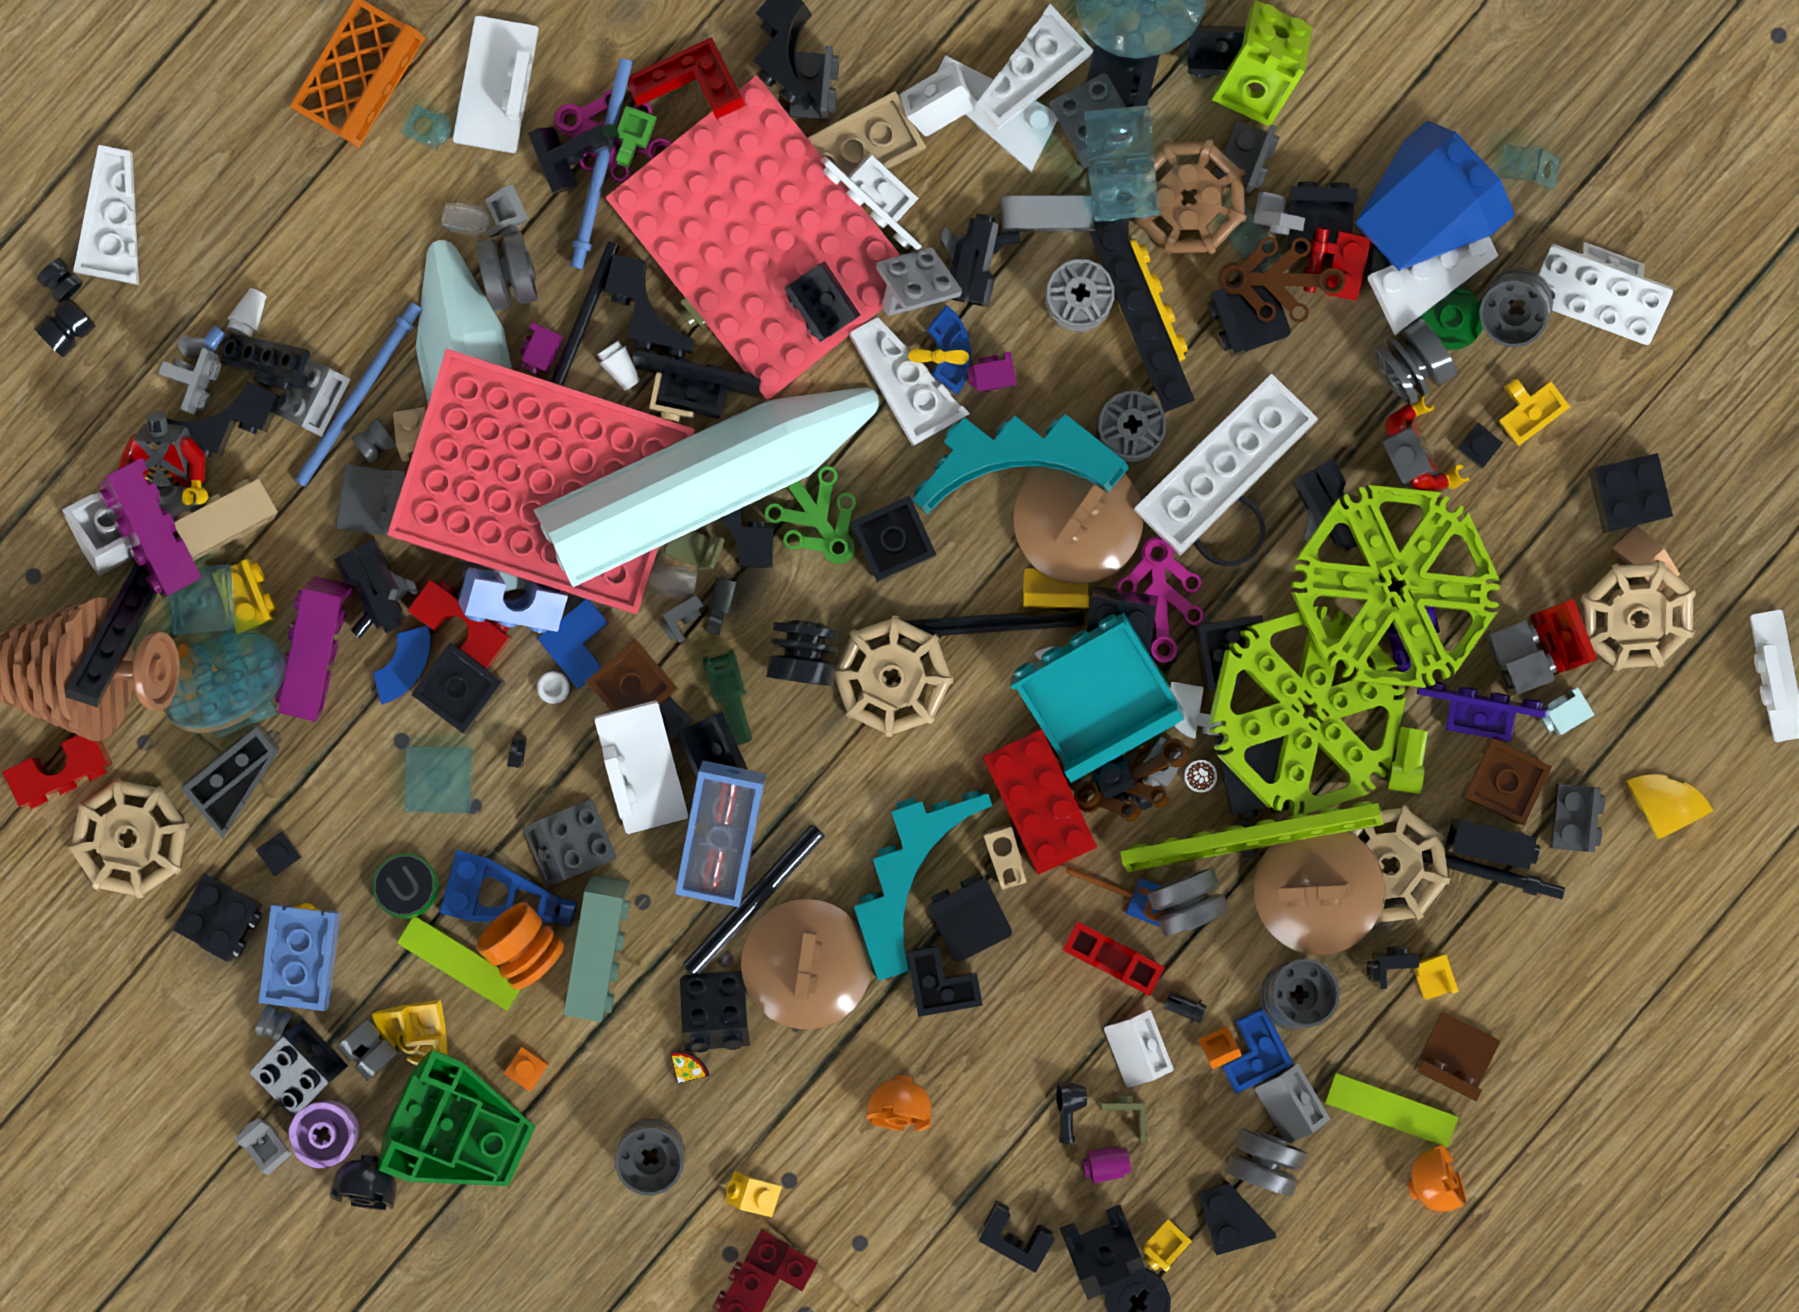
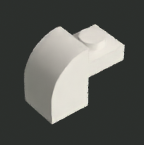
M1170 682L1171 690L1184 709V720L1174 725V729L1192 739L1196 738L1197 726L1203 727V734L1221 736V732L1210 733L1209 731L1213 726L1221 725V721L1208 724L1210 714L1200 713L1204 687Z

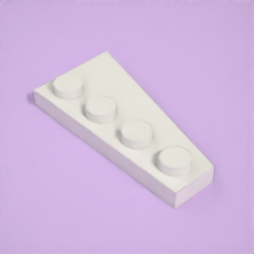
M1050 4L1039 21L1027 34L1019 48L1012 54L1008 63L978 100L975 109L998 131L1092 55L1093 49Z
M945 55L938 71L954 62L961 69L967 89L979 100L993 79ZM1037 101L1031 103L998 131L976 109L965 114L977 127L994 139L1000 147L1023 164L1022 166L1029 172H1032L1058 121L1052 109Z
M98 145L73 270L74 273L139 285L133 153L131 151Z
M878 317L850 332L851 340L912 446L969 416L970 413L957 403L950 395L951 393L942 384L940 385L922 363H913L908 359L909 351L906 349L907 347Z

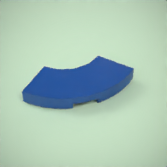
M946 304L926 331L935 340L938 350L943 352L964 350L969 354L967 363L957 365L943 362L937 364L932 373L936 380L955 395H958L968 376L967 368L971 364V347L962 321Z
M425 626L397 633V649L393 659L385 668L373 673L382 705L406 694L421 677L431 653L430 627Z

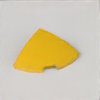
M1649 774L1626 780L1639 809L1643 811L1658 840L1713 812L1709 802L1697 789L1686 782L1681 783L1669 779L1667 775Z
M441 1000L392 1007L376 1011L372 1014L381 1037L384 1040H388L394 1048L398 1046L402 1052L409 1054L408 1062L418 1065L431 1049L447 1055L446 1027Z

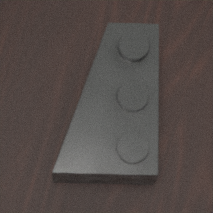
M257 723L181 787L182 792L222 839L279 750V746L260 723Z

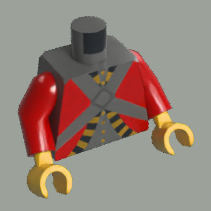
M1418 395V402L1412 406L1405 405L1387 417L1385 420L1386 432L1384 433L1383 444L1403 484L1410 488L1414 487L1415 490L1432 492L1448 487L1456 489L1469 481V477L1463 479L1458 474V471L1464 468L1461 464L1456 465L1444 474L1440 472L1414 419L1416 416L1433 411L1434 405L1426 407L1424 397Z
M162 411L149 413L146 416L147 423L143 424L137 433L131 435L122 453L118 470L142 458L147 469L141 472L146 480L148 479L151 483L154 482L155 485L186 487L182 494V500L185 505H193L194 493L196 494L197 505L205 503L208 499V494L201 487V483L205 482V453L191 438L188 428L183 425L167 424L166 414Z

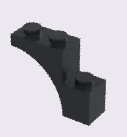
M767 0L756 12V15L762 22L760 29L771 38V41L753 60V63L759 69L756 75L770 88L774 84L782 90L779 94L789 104L795 106L798 103L807 110L815 100L800 82L796 70L795 52L799 35L812 14L801 0Z
M613 254L605 293L607 296H611V302L630 306L631 301L636 302L628 333L629 340L635 341L634 347L643 350H653L654 346L666 349L665 354L674 357H684L685 353L693 355L695 340L669 328L654 312L646 290V262Z
M247 382L236 400L220 413L197 421H176L166 418L167 424L183 425L188 428L191 438L202 449L205 456L211 458L213 452L222 456L237 420L240 421L238 426L240 429L255 435L258 429L267 433L275 415L280 396Z
M742 508L720 518L727 525L735 539L739 554V566L741 568H773L774 528H767V522L748 521V527H742Z

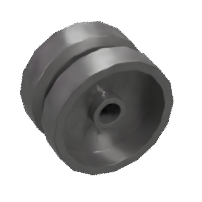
M521 232L504 235L502 243L505 256L503 257L497 242L492 238L476 242L480 270L493 311L510 308L512 302L510 286L513 287L516 299L521 304L538 301L534 266Z
M1213 867L1185 876L1147 893L1153 909L1162 910L1171 906L1175 908L1162 915L1158 920L1164 936L1200 927L1211 922L1213 918L1230 911L1223 894L1217 893L1204 898L1202 894L1213 890L1219 884Z
M1240 1128L1235 1144L1240 1150L1251 1154L1252 1158L1238 1154L1231 1155L1225 1172L1264 1189L1293 1197L1298 1181L1294 1175L1281 1170V1166L1292 1170L1303 1169L1308 1153L1289 1145V1142L1275 1136Z

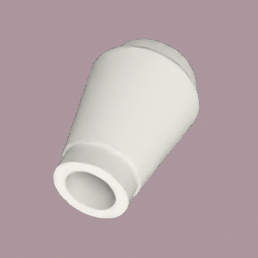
M249 288L248 292L227 318L229 321L227 329L235 334L247 337L257 333L267 296L256 289Z
M619 341L597 354L601 361L599 362L601 367L624 391L641 381L637 376L638 374L626 346L622 347Z

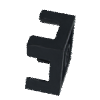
M449 643L411 695L462 734H468L476 723L475 719L493 695L499 693L506 682L461 651L460 647L456 644Z
M996 1200L977 1233L978 1241L1036 1273L1055 1240V1237L1052 1236L1053 1231L1043 1225H1038L1027 1245H1023L1024 1240L1008 1231L1006 1234L1002 1233L1011 1215L1008 1212L1009 1207Z
M1121 1205L1106 1210L1109 1224L1084 1234H1079L1075 1223L1060 1228L1087 1300L1148 1277Z

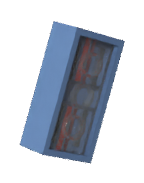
M702 761L698 772L675 894L735 907L740 906L766 781V773Z

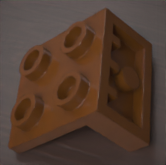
M1442 1012L1413 1070L1477 1102L1482 1092V1089L1478 1088L1500 1041Z

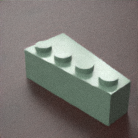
M592 874L583 896L564 1015L602 1022L605 1013L612 1012L615 994L609 992L611 982H617L620 963L615 962L617 951H622L625 932H622L621 928L623 920L628 919L631 901H627L630 885L628 880Z

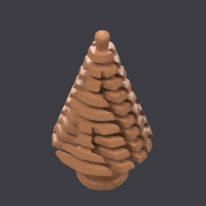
M93 598L84 603L68 607L65 610L54 612L48 616L37 618L32 622L23 623L15 628L0 632V702L11 705L20 711L28 712L34 717L44 719L48 723L60 726L91 741L105 740L112 736V729L117 730L124 720V704L129 707L133 686L139 702L146 709L164 710L170 706L179 684L180 662L178 650L174 640L167 633L151 632L142 638L136 648L135 656L133 643L130 645L98 707L66 698V688L113 604L112 601L106 602V598Z

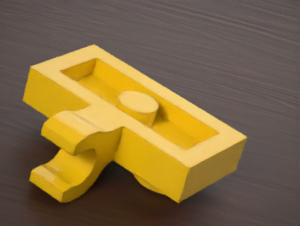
M1513 379L1503 388L1517 403V406L1500 418L1498 422L1514 444L1520 446L1569 409L1570 405L1552 381L1546 383L1530 396L1520 381Z

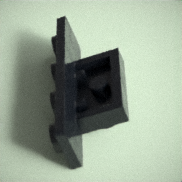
M232 333L224 345L220 362L225 366L243 369L253 374V381L268 387L273 385L290 391L291 387L305 389L309 377L302 373L308 361L310 351L304 348Z
M648 349L643 351L635 350L633 354L635 369L663 374L657 396V405L720 419L727 390L759 397L761 379L756 378L751 373H733L725 371L718 365L708 364L703 366L692 363L691 360L684 357H675L673 359L661 356L660 353Z

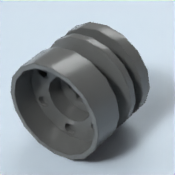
M1523 268L1509 269L1496 276L1482 299L1479 311L1481 326L1488 337L1498 344L1508 347L1526 346L1538 339L1546 328L1554 301L1550 286L1542 276L1532 270ZM1522 299L1525 302L1523 307L1518 306L1514 308L1512 306L1513 301L1518 302Z
M1418 319L1402 330L1401 333L1406 346L1403 347L1391 337L1387 340L1390 352L1382 345L1373 350L1382 376L1391 389L1410 406L1418 402L1416 391L1423 397L1429 394L1425 381L1426 378L1440 387L1458 374L1456 366L1445 346L1431 327L1422 319Z
M1126 391L1115 395L1104 405L1097 420L1096 436L1100 442L1125 462L1136 463L1147 459L1161 445L1166 434L1167 419L1163 408L1153 397L1141 391ZM1129 418H1133L1135 423H1140L1141 427L1136 429L1135 434H1131L1130 429H1124L1123 425L1127 424Z
M1301 959L1280 964L1268 972L1261 984L1259 997L1262 1010L1271 1022L1283 1029L1299 1030L1321 1025L1331 1018L1338 1007L1340 990L1336 977L1327 966L1316 960ZM1290 992L1300 993L1301 999L1291 998Z
M647 1118L633 1123L624 1131L616 1150L615 1168L619 1179L629 1190L639 1195L654 1196L668 1191L677 1183L683 1171L685 1146L682 1137L671 1124L661 1119ZM653 1148L657 1149L656 1157L658 1159L653 1157L649 1160L645 1159L646 1152L644 1149L651 1151Z

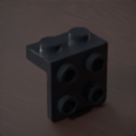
M1311 181L1298 182L1297 187L1292 186L1289 191L1288 214L1303 217L1305 222L1303 231H1289L1287 251L1297 238H1306L1309 242H1311V239H1315L1317 227L1330 229L1327 241L1336 242L1338 230L1353 232L1354 205L1357 202L1358 188H1349L1350 184L1343 182L1330 183V188L1317 187V182ZM1304 241L1296 243L1295 250L1297 253L1303 254L1307 251L1308 247ZM1311 250L1310 253H1309L1307 256H1305V257H1310L1312 250ZM1324 253L1326 258H1332L1333 256L1331 253Z
M1251 285L1264 302H1270L1276 307L1277 313L1275 318L1268 322L1258 318L1256 310L1241 294H1228L1222 288L1212 292L1209 296L1210 301L1207 302L1209 313L1213 321L1218 320L1222 331L1218 333L1221 346L1224 351L1229 350L1231 357L1284 339L1291 333L1282 304L1265 286ZM1265 305L1261 308L1260 313L1262 317L1269 318L1273 311L1270 306Z
M977 874L961 881L960 885L962 888L951 894L948 889H945L931 896L930 898L933 903L927 905L952 957L958 962L1012 935V929L986 877L979 879Z
M742 971L682 976L680 978V999L685 1051L702 1053L709 1049L726 1048L736 1050L742 1046H750L746 989Z

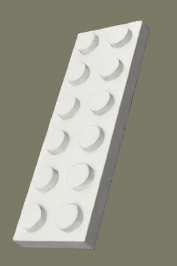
M1271 374L1134 508V511L1181 556L1317 422L1318 418Z

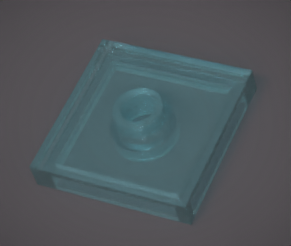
M231 565L197 567L202 578L170 595L173 635L235 630Z
M406 747L405 812L471 813L473 748Z

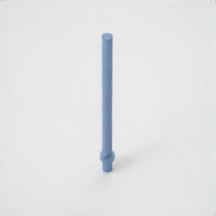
M620 58L604 125L615 124L617 128L633 62L631 60ZM614 139L609 141L611 145L609 148L597 152L576 241L573 240L571 246L574 248L570 267L583 270L586 253L591 250L592 245L589 244Z
M411 302L402 317L398 316L394 321L397 323L294 479L297 483L306 487L407 331L411 332L414 326L412 324L422 308Z

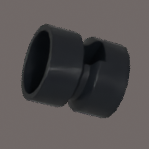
M67 296L56 305L54 309L55 317L46 315L34 327L41 338L63 358L77 346L75 337L83 338L97 327L90 317Z

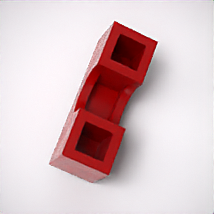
M442 579L438 583L429 580L407 611L435 631H438L444 621L451 617L462 618L466 622L469 632L467 640L460 650L486 669H490L512 639V637L506 634L509 628L495 620L488 621L485 619L483 622H478L467 618L458 604L459 599L454 596L457 590Z
M77 735L62 742L61 745L66 753L67 761L64 769L56 775L46 772L39 758H29L3 771L2 773L18 806H29L33 810L48 803L47 796L57 791L60 796L78 788L76 782L88 777L89 781H93L107 774L105 768L113 765V762L102 740L91 741Z
M1077 920L1061 948L1068 954L1110 974L1148 996L1151 995L1165 968L1163 965Z

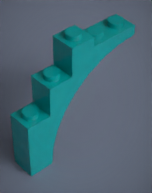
M1066 414L1060 420L1057 418L1049 425L1045 438H1042L1014 415L1010 421L1006 420L1000 425L996 431L997 437L995 440L991 439L964 417L960 423L955 422L946 433L947 439L944 443L952 452L949 456L947 454L944 455L935 466L936 472L929 480L925 479L917 486L914 491L915 497L912 501L928 515L946 496L965 483L990 472L1013 467H1045L1063 470L1087 479L1109 493L1129 467L1121 457Z
M980 789L961 795L962 802L951 805L948 799L930 805L932 812L926 813L922 801L916 803L914 797L897 802V809L891 811L903 848L897 850L894 844L877 850L878 857L873 858V862L884 896L878 897L877 892L858 897L860 904L854 905L878 981L909 971L904 948L903 917L907 895L916 871L930 849L948 830L968 816L992 806L988 793L982 795Z

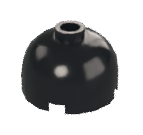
M361 1155L360 1160H351L338 1169L332 1182L330 1198L342 1202V1197H346L351 1201V1206L386 1210L388 1206L390 1209H393L397 1190L395 1177L377 1169L378 1157Z

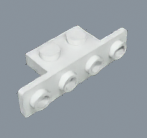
M871 153L849 176H846L826 156L821 159V162L826 166L822 171L836 185L843 181L850 188L846 194L859 206L865 202L871 207L873 211L870 216L883 228L889 224L896 231L893 237L905 249L912 245L919 251L922 247L919 242L897 223L919 199Z
M1775 610L1753 614L1750 616V622L1757 653L1754 654L1756 671L1761 674L1763 686H1760V694L1763 704L1767 705L1773 741L1781 742L1799 738V693L1783 611Z

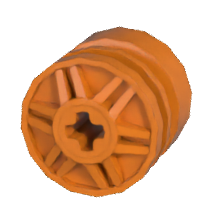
M527 902L513 905L500 914L484 930L476 945L478 952L491 965H500L498 970L503 978H507L508 984L517 990L531 985L542 977L555 964L564 949V942L558 935H554L553 930L549 926L541 927V917Z

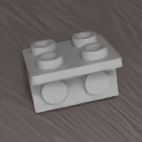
M933 248L877 262L876 270L887 284L882 305L887 316L961 296V287Z
M202 348L195 367L177 359H173L172 364L162 361L158 374L188 386L181 410L195 416L199 415L200 410L205 411L210 399V393L207 392L210 381L216 380L221 368V362H218L219 355L206 348Z
M308 358L302 373L309 377L305 389L291 387L290 391H284L278 399L275 414L322 437L350 378Z

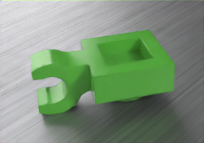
M628 106L625 107L617 128L620 136L616 139L623 141L616 158L618 165L630 168L636 147L647 148L657 121L656 116Z

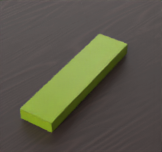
M418 916L411 919L397 944L506 1011L510 1009L521 989H513L508 984L507 978H503L498 971L499 966L491 965L484 957Z
M1336 1072L1324 1101L1325 1104L1436 1144H1443L1445 1147L1449 1146L1459 1118L1451 1113Z

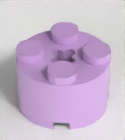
M324 1099L311 1103L300 1110L291 1122L289 1139L293 1152L301 1162L314 1168L331 1167L340 1163L354 1151L358 1143L359 1121L349 1107L339 1101ZM326 1126L329 1129L328 1134L331 1135V1138L329 1137L322 1141L320 1139L321 1133L318 1129Z

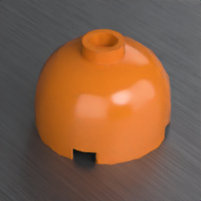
M896 1075L894 1080L885 1081L874 1089L868 1101L866 1119L871 1118V1124L886 1129L904 1131V1126L915 1125L914 1131H922L931 1126L932 1103L926 1090L922 1086L913 1083L912 1077Z
M1443 1144L1427 1150L1415 1159L1411 1167L1412 1180L1407 1182L1409 1192L1414 1200L1420 1199L1426 1208L1433 1212L1441 1213L1465 1206L1464 1203H1466L1462 1179L1459 1172L1455 1174L1453 1167L1449 1163L1454 1162Z

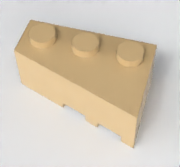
M245 479L231 487L232 493L222 498L220 494H216L203 503V508L195 512L187 509L174 517L176 532L173 535L175 539L179 537L183 539L193 561L208 553L211 555L220 551L219 547L235 539H241L275 518L278 511L259 479L251 483L248 479Z

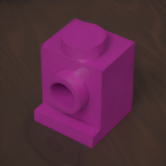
M532 322L529 329L534 334L532 337L527 336L519 352L523 355L520 368L538 376L540 371L548 374L564 338Z
M1005 352L1003 360H998V355L979 358V364L967 368L970 387L976 386L978 393L1015 387L1017 384L1011 352Z

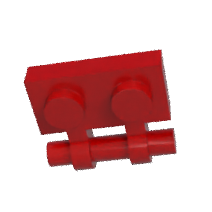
M1317 227L1315 239H1311L1310 250L1312 252L1309 265L1304 268L1303 274H1322L1324 269H1321L1324 253H1331L1333 256L1330 268L1341 270L1345 275L1346 284L1339 293L1329 294L1324 292L1325 295L1357 301L1371 241L1363 234L1338 230L1336 242L1327 241L1330 229ZM1334 274L1327 277L1328 286L1336 287L1339 284V278ZM1317 287L1303 288L1304 291L1316 293Z
M1574 599L1530 615L1545 655L1550 654L1554 661L1556 672L1553 675L1598 660Z

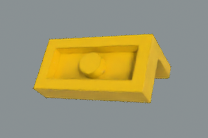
M1026 568L1023 579V607L1088 609V583H1064L1046 576L1035 568Z

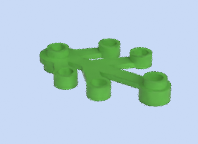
M825 466L818 473L820 488L817 505L802 483L797 481L789 485L788 488L805 512L784 509L779 504H770L765 510V517L771 523L783 521L816 527L824 539L805 537L796 530H790L784 535L783 541L785 546L791 550L804 548L821 551L828 561L834 564H844L853 557L855 552V544L848 535L851 513L855 509L857 502L850 493H843L837 498V507L840 509L834 531L827 518L833 485L837 482L838 474L833 467ZM830 470L834 473V479L831 482L823 481L822 474L824 471ZM843 497H850L853 504L849 509L841 507L840 502ZM774 507L779 508L781 511V516L776 520L771 519L769 516L770 509ZM791 534L799 536L800 541L798 545L790 546L787 539ZM842 542L845 546L844 552L835 554L832 549L833 544Z

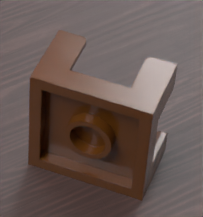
M636 639L585 681L611 712L651 701H657L658 705H660L679 690Z
M1488 738L1481 751L1484 755L1471 782L1466 783L1460 797L1498 813L1513 823L1525 825L1552 766L1496 739Z

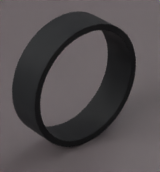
M1241 496L1238 501L1249 506L1257 516L1260 525V537L1257 546L1250 555L1241 560L1223 561L1211 556L1203 548L1198 538L1195 541V545L1198 551L1210 562L1220 566L1240 565L1252 558L1262 546L1265 537L1264 518L1259 508L1246 497Z

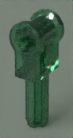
M734 648L729 649L728 653L716 657H702L714 701H722L729 728L737 745L749 743L752 741V734L740 696L747 692ZM729 664L727 667L714 669V667Z

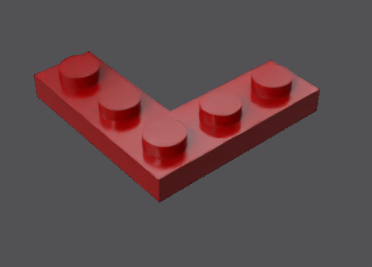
M712 37L629 75L627 83L637 107L694 80H697L716 120L746 106Z

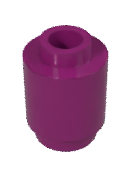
M1118 1146L1091 1150L1087 1151V1158L1082 1159L1085 1178L1091 1177L1092 1183L1124 1178V1174L1131 1173L1127 1148L1119 1149Z

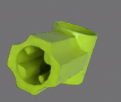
M1399 727L1394 760H1392L1390 771H1388L1387 789L1420 794L1424 780L1425 767L1423 766L1428 731Z

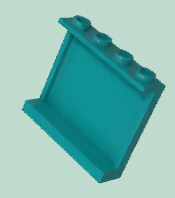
M1125 613L1117 617L1115 614L1107 616L1098 623V628L1089 633L1086 630L1077 633L1070 639L1068 645L1061 649L1058 646L1049 649L1041 656V660L1032 665L1030 662L1019 666L1014 670V675L1011 676V688L1018 690L1065 765L1064 772L1071 783L1184 720V709Z

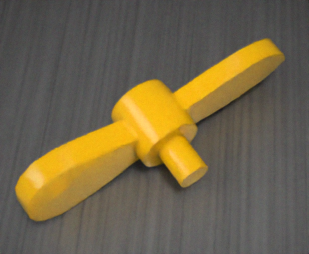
M913 349L908 353V359L913 363L933 361L936 364L948 362L961 365L967 363L969 354L964 350L947 352L935 350L932 352L924 349Z

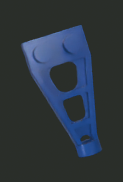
M456 850L440 913L468 921L492 922L514 905L517 891L522 889L539 897L540 903L536 913L541 917L542 922H557L560 925L571 927L577 902L560 898L490 858ZM485 878H495L507 886L509 893L504 905L500 907H485L479 903L478 899ZM561 905L559 916H557L555 913V909L557 906Z

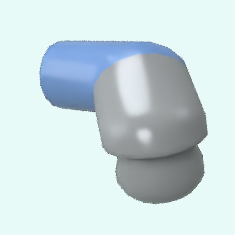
M214 325L204 338H191L189 335L182 336L178 341V348L186 357L199 358L202 348L214 352L227 335Z

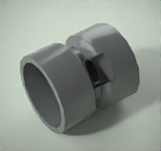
M369 1019L356 1028L337 1046V1049L348 1061L355 1060L357 1062L355 1069L366 1081L375 1076L399 1053L388 1040L379 1039L380 1031Z

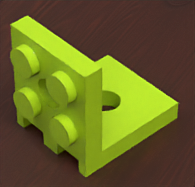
M1254 0L1249 8L1242 47L1215 89L1212 101L1270 127L1305 72L1313 26L1308 25L1300 18H1293L1278 11L1270 4H1263ZM1253 82L1260 83L1264 86V89L1254 91L1248 87V84Z

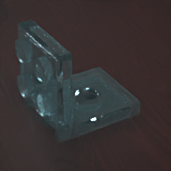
M1149 105L1084 112L1088 173L1095 222L1160 215ZM1122 134L1127 136L1123 141L1116 142L1111 140L1115 135Z

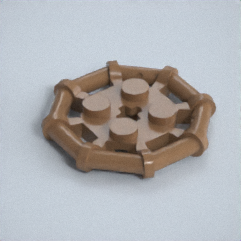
M1207 139V141L1196 142L1164 141L1162 142V147L1138 173H1133L1135 218L1132 220L1135 226L1139 225L1164 249V254L1169 256L1172 253L1209 252L1213 254L1217 252L1216 248L1242 221H1246L1247 216L1245 215L1244 202L1245 170L1240 169L1214 144V140ZM1200 154L1198 164H1179L1177 155ZM1168 159L1172 169L1159 182L1151 178ZM1211 159L1227 175L1221 179L1215 177L1206 168L1209 160ZM1230 184L1232 209L1224 207L1222 201V187ZM1147 186L1156 188L1157 208L1149 211ZM1185 189L1189 192L1193 189L1197 191L1195 195L1197 203L1194 206L1190 203L1183 205L1182 200L1184 197L1182 192ZM1220 213L1227 216L1228 218L1211 235L1207 226ZM1161 215L1173 227L1170 235L1168 236L1152 220ZM1182 230H1200L1202 239L1179 240Z

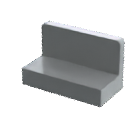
M1298 1063L1287 1068L1277 1077L1255 1088L1257 1095L1282 1138L1289 1143L1314 1133L1331 1120Z

